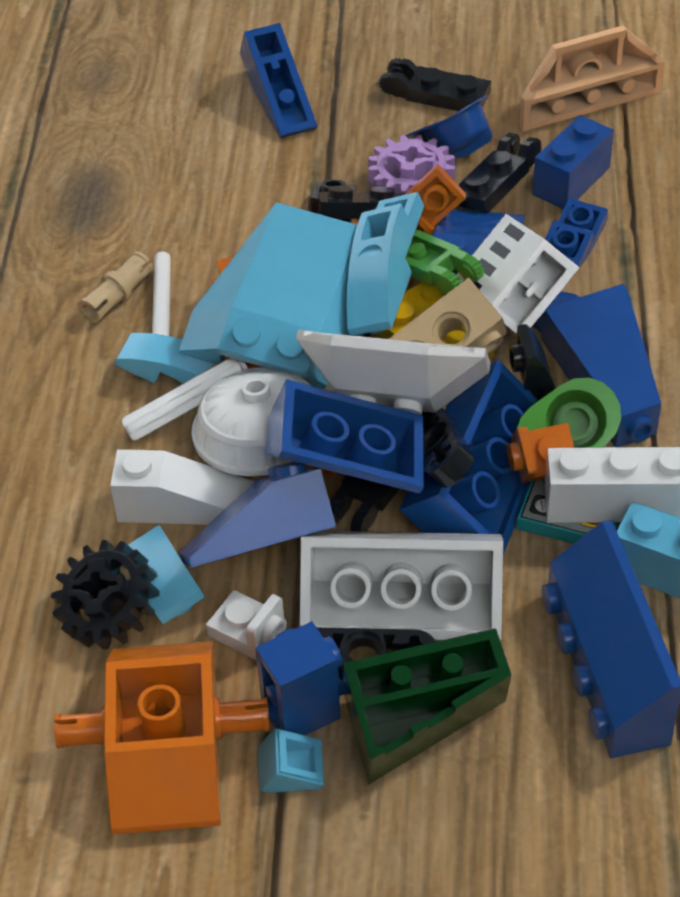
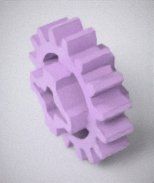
M401 135L400 142L397 143L387 139L385 140L386 148L376 146L374 148V156H369L368 158L369 185H374V187H391L395 189V193H407L437 164L455 181L454 155H449V147L447 145L437 148V139L434 138L427 143L423 142L422 135H417L415 139L409 140L405 135Z

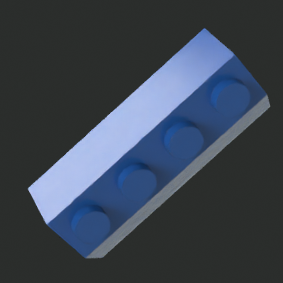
M499 360L491 362L489 373L450 401L445 408V411L456 421L474 459L471 468L459 482L448 488H442L423 469L424 488L420 494L408 491L399 510L423 533L501 534L504 555L531 483H521L519 471L513 472L507 458L506 445L511 443L510 438L517 429L521 416L539 400L529 390H525L523 384Z
M602 521L550 562L548 584L542 585V598L547 613H555L558 620L557 636L561 651L564 655L571 654L574 662L573 679L577 693L580 697L587 696L591 709H589V721L593 735L596 740H604L611 759L671 745L680 703V678L613 521Z

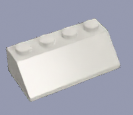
M318 531L301 536L300 626L312 621L316 627L418 629L429 633L435 640H446L496 628L501 641L502 535Z

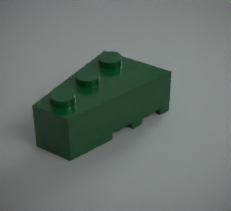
M496 628L343 663L342 685L344 688V699L368 784L373 783L506 701L512 674Z

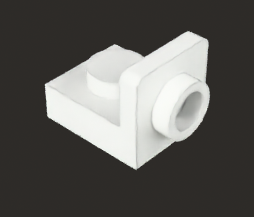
M233 590L206 624L207 636L257 661L255 647L274 639L286 629L287 622L284 619L283 600L281 597L272 594L265 604H262Z

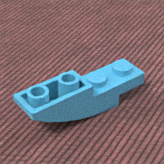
M418 192L381 200L378 202L375 210L361 213L352 244L347 281V330L351 336L366 333L378 334L393 327L412 274L405 257L424 208Z

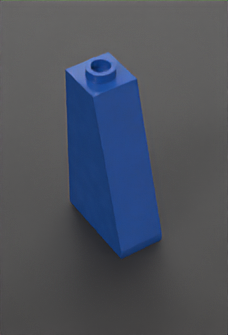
M620 284L547 307L544 311L542 341L568 379L589 377L601 381L614 391L620 403L621 422L617 433L611 439L613 445L621 447L632 442L644 441L650 436L656 435L661 400L626 286Z

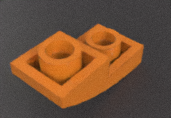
M439 164L435 165L406 193H419L424 208L416 229L429 235L434 232L436 224L466 199V193Z

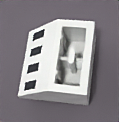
M505 214L472 255L479 260L485 272L481 279L476 282L473 281V283L503 317L506 330L516 338L517 325L527 324L531 328L579 269L575 263L548 241L507 214ZM459 272L457 273V276H459V279L462 280V282L466 280L461 276Z

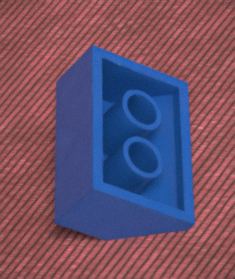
M288 379L285 380L268 416L266 453L298 463L421 493L424 488L422 415Z

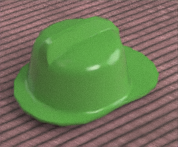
M589 377L574 378L561 384L532 405L521 416L517 428L527 427L528 431L568 423L574 448H602L617 433L621 422V407L614 391L603 382Z

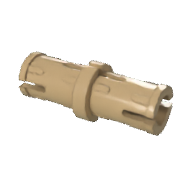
M136 251L115 271L105 273L101 277V284L79 301L78 308L80 311H83L88 306L90 307L83 316L88 321L97 323L119 301L126 302L132 295V289L153 273L152 263H149L144 268L141 267L150 259L145 254Z

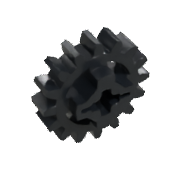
M102 540L98 552H95L86 545L83 547V559L80 561L72 557L67 559L71 571L68 574H57L56 579L63 584L62 590L52 592L51 598L61 605L52 613L56 619L63 623L61 629L66 634L79 641L85 647L90 648L93 643H96L105 650L109 649L113 637L123 645L128 643L127 631L130 628L140 633L144 630L139 619L142 615H154L155 610L147 603L148 599L159 596L160 591L150 583L158 575L147 564L149 560L137 549L133 550L123 541H120L114 547L107 540ZM120 567L126 568L129 571L131 579L125 578V575L120 572ZM81 609H84V614L90 617V622L84 621L80 613Z

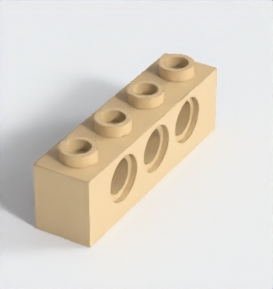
M468 277L389 339L486 348L489 355L501 345L503 336L507 334L503 317ZM460 330L466 333L464 338L456 344L443 342L446 334L451 331ZM330 385L324 388L325 390L334 392Z

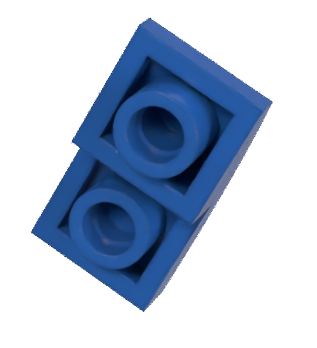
M569 198L559 220H553L545 240L580 268L595 246L608 220V209Z

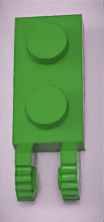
M417 229L415 230L405 257L412 271V278L431 286L436 285L446 295L462 283L459 276L452 272L454 269L463 278L467 279L469 277L472 282H476L484 276V268L476 257L461 251L459 246Z

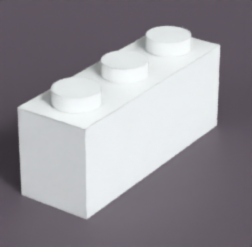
M680 447L548 448L544 483L547 523H591L607 520L622 522L632 501L680 518Z

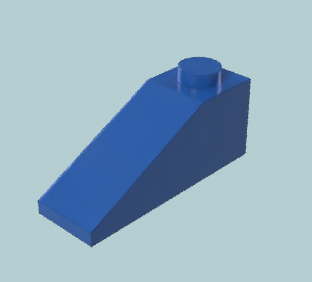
M277 23L245 31L243 33L240 56L251 86L278 136L284 138L317 129L318 125L281 24Z

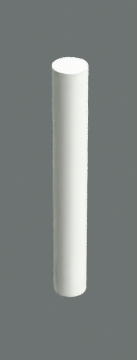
M158 252L154 256L152 334L169 336L171 256L167 252Z

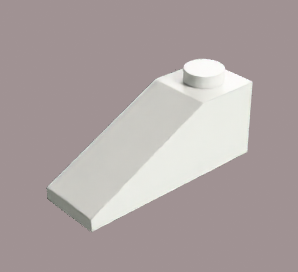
M117 449L110 488L117 522L208 525L255 481L220 471L214 467L167 451Z

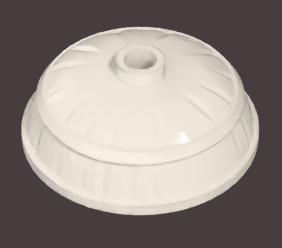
M265 367L246 369L226 376L214 384L200 402L198 413L192 425V439L195 450L206 463L220 471L240 476L269 475V467L291 462V460L279 458L265 452L268 416L286 379L312 385L298 375Z

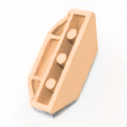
M624 26L554 44L540 62L521 95L519 128L524 132L661 93L665 60Z

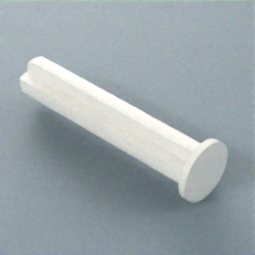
M229 357L124 416L121 420L122 425L128 436L133 441H138L198 407L208 390L221 379L248 368L244 361Z

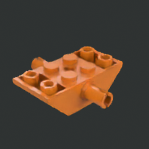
M214 641L112 649L105 663V706L102 707V712L69 715L55 714L54 736L57 749L66 746L104 744L112 835L221 826L218 740L223 739V734L270 731L267 697L231 702H220V697H216Z

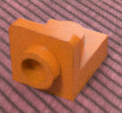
M568 423L528 431L527 427L517 428L510 438L511 443L506 445L510 468L513 472L519 471L521 483L545 479L548 448H574Z

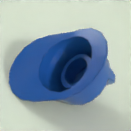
M488 95L476 100L447 119L405 136L409 138L423 133L428 140L437 139V148L447 145L449 147V155H454V157L470 155L493 138L481 105L488 99Z

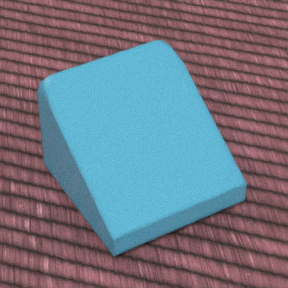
M275 728L259 745L257 751L259 791L274 793L319 790L324 786L321 739Z

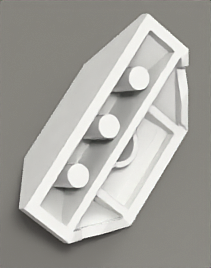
M297 330L296 336L307 357L334 392L422 415V411L436 413L487 375L491 364L486 348L321 333L308 330Z

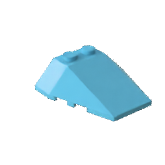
M276 202L193 309L179 348V353L214 364L224 361L225 356L265 368L298 375L303 379H307V382L317 388L324 389L329 384L307 357L297 341V330L350 335L347 330V281L351 249L357 225Z

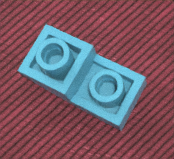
M130 333L114 365L155 384L160 373L185 383L212 368L214 363L180 354L179 348L182 342L180 338L152 333Z
M160 525L128 545L133 550L137 549L149 560L147 564L158 575L150 583L160 591V595L148 599V602L163 625L174 617L187 613L194 604L205 598Z

